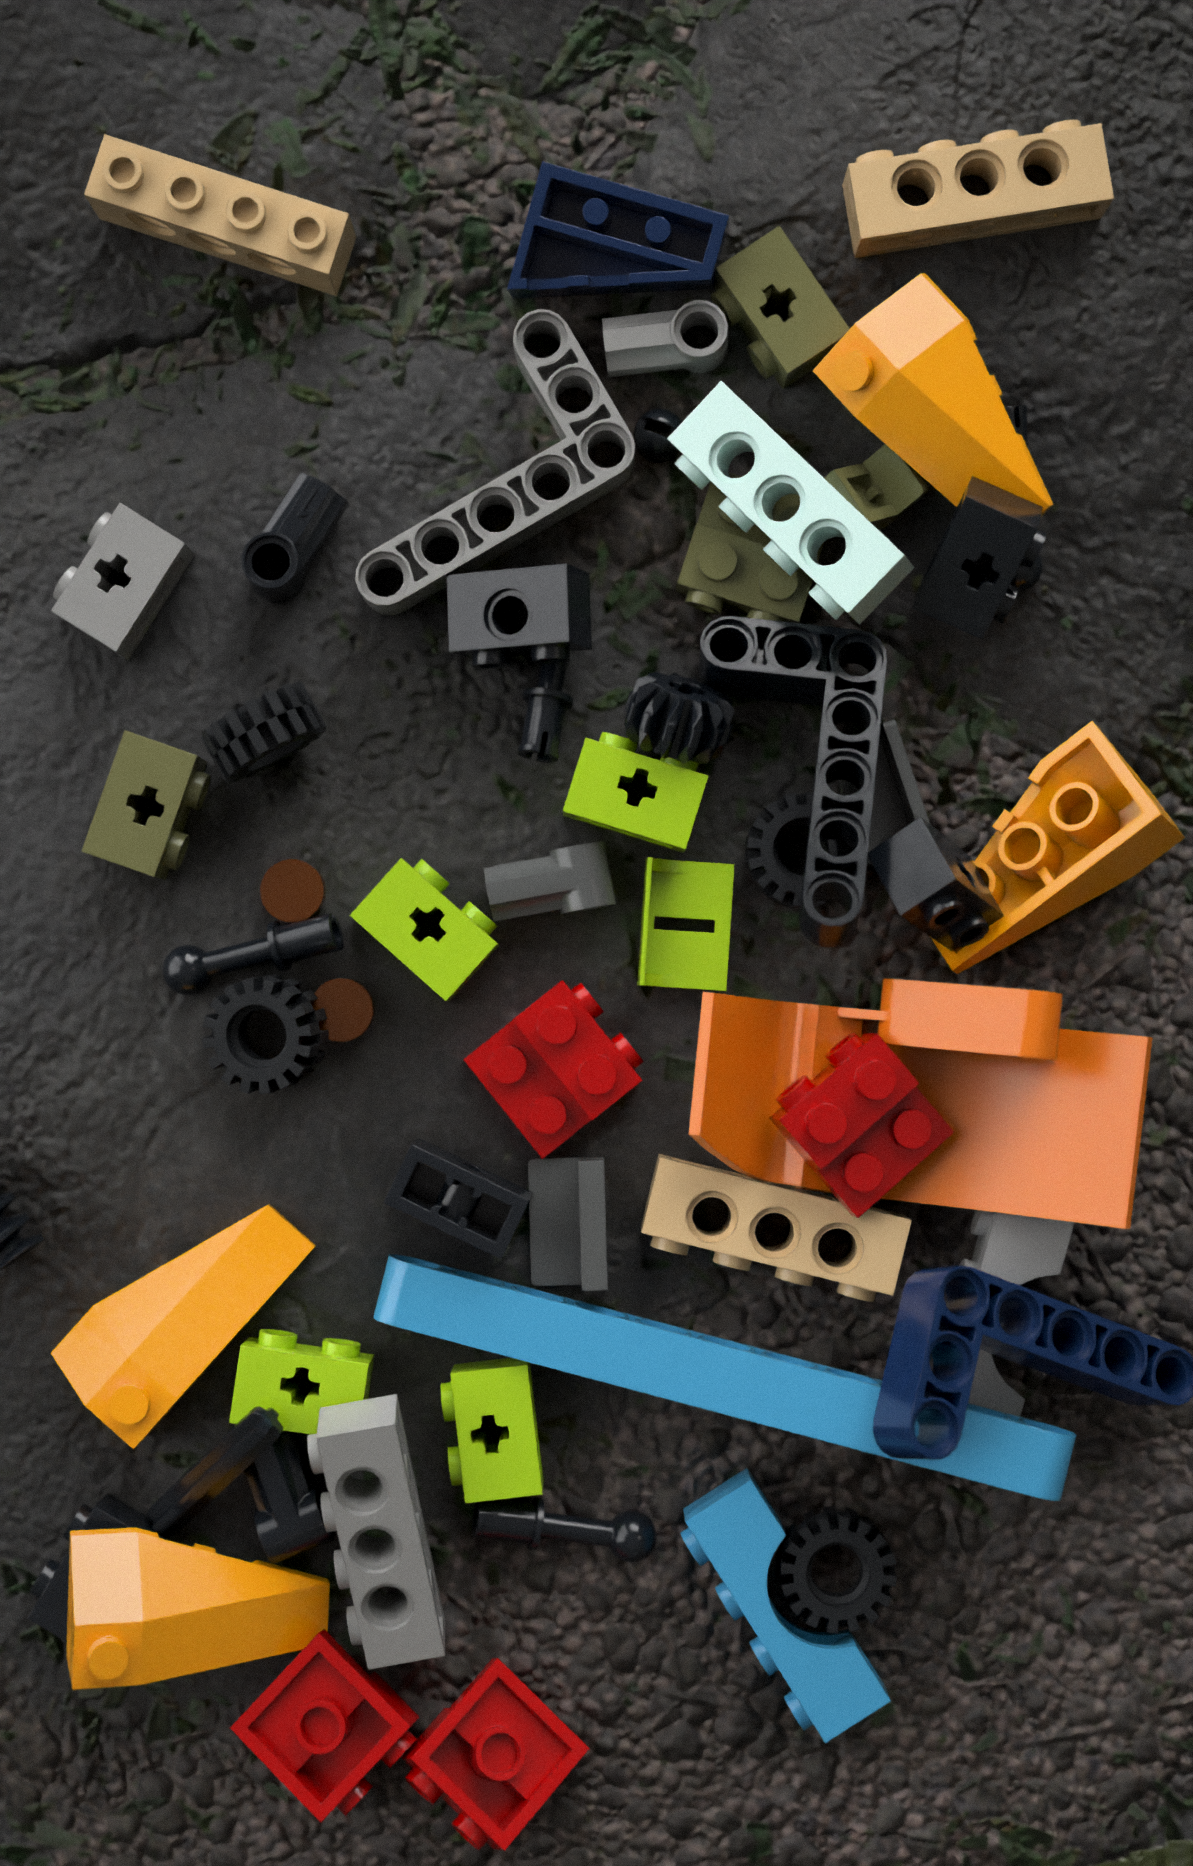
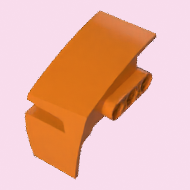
M883 978L880 1011L703 992L689 1135L705 1150L731 1169L755 1180L795 1186L796 1189L833 1194L772 1123L769 1117L781 1108L776 1099L790 1084L803 1075H807L812 1080L830 1064L825 1055L840 1040L852 1032H855L859 1037L864 1033H877L919 1082L916 1086L954 1131L950 1137L880 1199L1130 1229L1153 1037L1060 1029L1063 994L1047 991Z

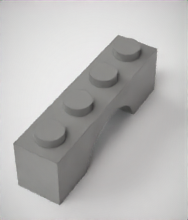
M974 1210L971 1234L978 1236L972 1260L964 1258L959 1266L973 1267L1017 1285H1022L1039 1277L1059 1275L1075 1222ZM980 1349L968 1403L1021 1416L1025 1399L1002 1379L994 1364L992 1354Z

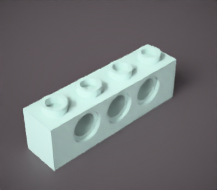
M722 381L716 385L667 438L683 453L674 464L701 490L710 481L713 482L727 496L718 507L745 533L756 524L771 539L763 550L790 576L799 567L802 568L817 583L808 594L835 620L846 611L858 624H861L915 568L894 544ZM743 452H754L755 461L752 469L743 477L729 478L728 469L733 458ZM788 494L800 496L799 509L792 518L782 522L773 521V508L781 497ZM833 537L844 538L846 549L842 558L832 565H819L817 553L822 543Z

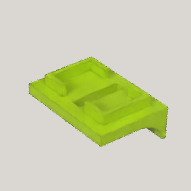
M653 857L645 859L637 985L727 991L735 864L667 860ZM655 917L714 921V933L654 929Z

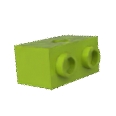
M607 732L601 733L599 741L585 738L563 808V816L684 853L709 777L708 775L696 772L699 763L689 760L683 764L677 759L669 757L664 759L661 757L660 760L635 753L638 743ZM641 774L647 777L646 787L656 792L654 799L643 797L639 806H632L627 803L628 793L618 787L620 781L632 783L635 775Z
M400 858L349 916L445 1001H451L500 946L490 936L497 928V925L470 901L461 910L442 894L450 883L422 858L414 867ZM440 909L445 916L439 924L446 934L440 941L430 936L419 941L416 935L420 931L421 926L414 918L421 910L429 915H433Z
M261 1329L259 1330L258 1338L248 1337L240 1345L229 1423L237 1424L254 1407L260 1406L266 1410L273 1408L279 1414L278 1421L284 1427L283 1431L315 1434L317 1433L319 1410L321 1407L368 1399L375 1354L361 1353V1344L352 1340L324 1338L322 1347L298 1344V1335L293 1332ZM300 1368L309 1370L308 1377L310 1381L320 1383V1385L314 1386L307 1396L299 1394L298 1383L288 1381V1378H293Z
M503 1358L454 1364L450 1373L451 1382L441 1383L440 1386L444 1421H456L458 1446L448 1447L449 1473L452 1486L463 1485L465 1504L543 1495L544 1478L530 1363L514 1358ZM494 1415L497 1426L508 1427L501 1431L499 1442L488 1443V1437L485 1432L475 1431L481 1428L484 1416Z

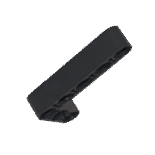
M736 616L720 617L711 621L704 628L700 638L699 675L704 684L714 685L718 692L725 693L727 696L822 706L799 923L804 936L814 945L824 948L838 947L846 943L854 935L863 903L887 665L886 648L879 638L863 630ZM722 650H731L740 654L742 658L735 662H724L717 659L714 654ZM784 657H795L803 661L806 666L799 669H788L777 661ZM847 664H858L866 668L869 673L864 676H852L843 671L841 667ZM850 721L862 727L864 732L849 736L838 731L834 725ZM835 780H846L854 784L858 792L843 796L833 792L828 784ZM838 839L846 842L853 852L846 856L836 857L824 851L821 844L828 840ZM822 900L837 901L844 906L847 914L837 919H829L821 916L814 908V905Z

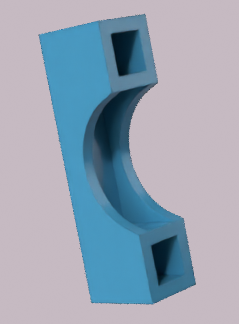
M748 1468L683 1508L688 1528L680 1532L682 1539L700 1566L708 1561L712 1563L723 1581L715 1586L720 1600L734 1621L742 1616H745L757 1635V1637L749 1641L752 1650L769 1676L779 1670L792 1690L784 1696V1699L804 1731L814 1725L823 1741L827 1743L891 1702L883 1681L852 1632L842 1630L838 1631V1633H829L802 1628L784 1617L772 1603L767 1591L768 1569L776 1549L786 1534L781 1520Z

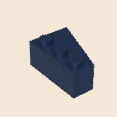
M542 161L507 290L513 299L711 289L715 269L718 266L729 227V215Z

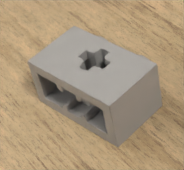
M119 503L112 515L108 512L104 513L93 526L87 540V544L91 548L78 568L71 566L58 581L53 593V598L57 602L51 611L83 633L129 660L195 554L184 542L127 506ZM113 570L118 573L125 572L131 578L125 588L119 585L113 586L107 580L108 575Z

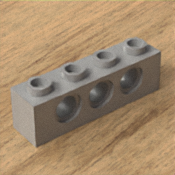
M397 1394L321 1407L319 1410L317 1433L310 1434L307 1438L308 1454L313 1474L324 1473L328 1492L321 1493V1510L327 1533L333 1531L338 1533L341 1549L334 1550V1567L339 1589L350 1588L353 1606H348L346 1610L352 1646L363 1645L368 1670L445 1656V1617ZM365 1470L374 1473L377 1477L363 1481L353 1478L350 1474ZM370 1529H381L389 1534L375 1538L363 1532ZM390 1586L395 1587L400 1591L392 1594H386L378 1591L377 1589L381 1587Z

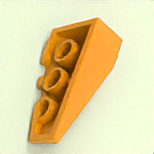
M920 273L857 321L814 368L813 372L856 419L954 506H958L971 477L974 476L1042 506V517L1054 504L1022 435L1016 433L1000 399L1003 393L994 375H989L974 342L977 340L968 318L927 274Z
M1093 721L1040 760L1028 777L1032 783L1011 812L1004 809L992 826L997 831L973 861L1004 917L990 925L986 935L979 941L965 947H957L952 951L930 937L951 970L956 974L961 973L1132 878L1185 838L1149 788Z
M268 1204L93 1305L51 1354L84 1406L132 1449H135L316 1245L274 1207Z
M137 1527L70 1531L66 1657L72 1690L144 1685L303 1650L320 1631L325 1629L328 1632L330 1582L328 1578L260 1560L248 1562L221 1555L216 1552L215 1548L195 1543L191 1547L161 1539L158 1533Z

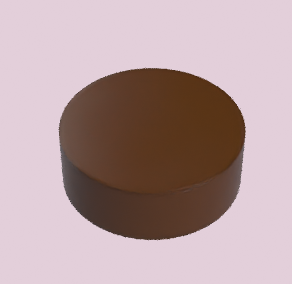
M286 859L277 862L267 870L261 882L260 896L265 909L273 917L284 922L295 923L310 919L320 911L326 897V886L322 875L315 867L301 860Z
M337 978L325 982L315 991L314 994L318 999L311 1003L315 1011L324 1008L327 1019L319 1021L320 1030H329V1040L337 1042L351 1041L362 1036L370 1028L375 1015V1005L370 992L361 983L352 979Z

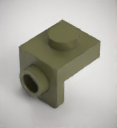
M886 444L863 463L834 469L824 477L830 485L878 530L889 526L924 497L929 490L921 475Z

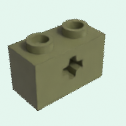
M780 225L715 269L713 281L715 292L711 294L713 304L717 305L725 314L730 327L736 323L739 324L751 344L746 346V350L759 373L765 379L773 375L782 389L813 370L850 329ZM767 302L775 310L783 306L788 309L785 322L777 314L771 315L768 318L764 316Z
M124 730L81 852L166 880L169 869L177 871L186 855L190 835L183 833V829L191 809L200 810L208 793L211 775L204 773L207 761L198 755ZM156 796V801L164 805V812L161 817L150 816L147 819V815L138 810L139 804L142 799L153 800Z

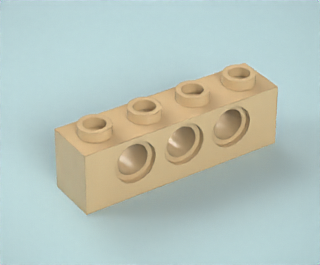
M1079 120L1059 121L1045 127L1043 133L1019 136L1016 130H1001L984 136L980 143L956 146V142L953 140H939L923 145L918 149V153L894 156L890 150L871 151L859 156L855 163L848 164L842 184L854 258L1101 219L1114 199L1102 123L1081 126ZM1029 165L1043 167L1050 174L1052 183L1046 186L1033 184L1025 176L1023 168ZM967 175L979 176L987 182L990 193L983 196L972 195L963 188L960 178ZM905 185H915L926 193L928 202L920 206L909 205L900 198L897 189Z
M104 134L84 193L86 199L101 220L334 296L338 294L356 240V234L349 213Z
M658 1153L640 1228L641 1233L652 1236L650 1246L659 1250L688 1255L691 1245L715 1251L712 1261L723 1266L750 1271L752 1261L776 1266L775 1277L799 1285L812 1286L814 1276L839 1282L837 1293L874 1302L876 1292L894 1295L912 1220L904 1214L872 1206L859 1218L851 1216L836 1197L796 1189L788 1185L758 1181L743 1174ZM709 1197L719 1198L728 1206L727 1221L721 1228L715 1231H704L698 1228L692 1218L695 1206L701 1200ZM780 1213L786 1216L790 1223V1232L787 1239L777 1246L762 1245L757 1241L755 1235L757 1223L767 1214ZM837 1228L848 1231L852 1242L848 1255L836 1262L823 1260L818 1252V1244L823 1234Z

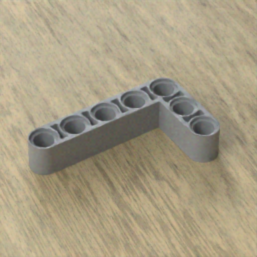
M537 309L526 313L519 319L514 329L513 344L518 367L561 441L366 554L356 568L355 581L361 596L372 610L382 615H396L406 611L447 587V575L475 571L620 487L629 479L634 468L635 442L633 436L568 324L559 314L545 309ZM539 334H548L554 337L560 344L558 350L552 356L546 358H537L529 354L525 346L533 336ZM580 388L590 395L592 402L584 411L569 413L557 404L559 395L567 389ZM611 442L619 446L623 451L624 457L614 467L601 468L590 460L589 453L596 444ZM553 473L564 477L569 483L567 493L556 500H545L539 497L534 491V485L543 475ZM503 505L514 513V520L506 530L490 532L479 524L482 512L490 506ZM440 536L450 537L459 544V551L456 557L451 562L443 565L434 564L425 558V549L428 543ZM384 568H394L404 575L400 590L388 597H381L372 593L370 583L374 574Z

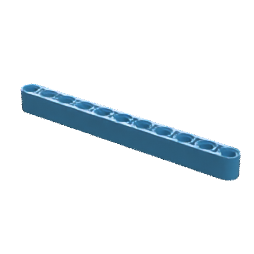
M388 1255L373 1316L375 1320L394 1327L1045 1500H1061L1076 1440V1434L1066 1429L968 1403L961 1438L957 1448L948 1457L940 1460L892 1458L882 1452L875 1441L873 1433V1420L882 1380L404 1255ZM917 1419L915 1421L916 1437L919 1434V1424Z

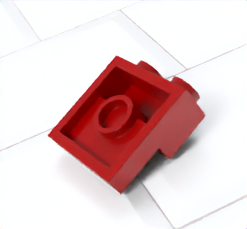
M561 980L463 1059L542 1159L643 1081L635 1069L644 1061L621 1032L610 1040L595 1019L604 1011L581 982L570 989Z
M852 1032L828 1051L825 1058L830 1064L814 1079L810 1080L807 1075H803L790 1084L777 1097L776 1101L781 1108L770 1116L769 1119L851 1216L859 1218L950 1137L954 1131L916 1087L919 1082L877 1033H864L859 1037L855 1032Z
M323 1629L240 1716L230 1729L321 1823L336 1807L346 1816L373 1787L364 1777L381 1759L391 1768L417 1740L408 1729L418 1720L419 1716L375 1671L369 1675Z
M492 1658L451 1707L444 1708L401 1758L412 1768L405 1777L408 1784L432 1805L441 1797L458 1814L451 1825L470 1845L480 1851L488 1843L493 1849L505 1851L590 1748L501 1660Z

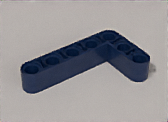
M950 1266L922 1269L914 1272L907 1279L903 1288L874 1415L873 1433L875 1441L882 1452L892 1458L940 1460L948 1457L957 1448L961 1438L980 1349L1126 1404L1138 1406H1168L1187 1403L1193 1397V1358L1189 1352L1181 1347L973 1267ZM944 1290L947 1293V1306L944 1300ZM930 1354H932V1358H933V1370H932V1371H931V1367H930ZM916 1419L919 1424V1434L917 1437L915 1433Z

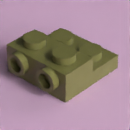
M728 472L729 478H740V477H743V476H740V475H737V474ZM710 482L675 592L687 595L685 604L710 614L720 615L723 607L746 614V618L799 623L813 579L800 567L792 576L783 570L763 550L771 539L756 524L745 533L718 507L727 496L713 482ZM788 494L781 497L774 505L772 512L773 521L782 522L792 518L799 509L800 496ZM824 542L822 543V545H821V546L819 547V549H818L817 562H818V559H819V556H820V553H821V550H822V547H823Z

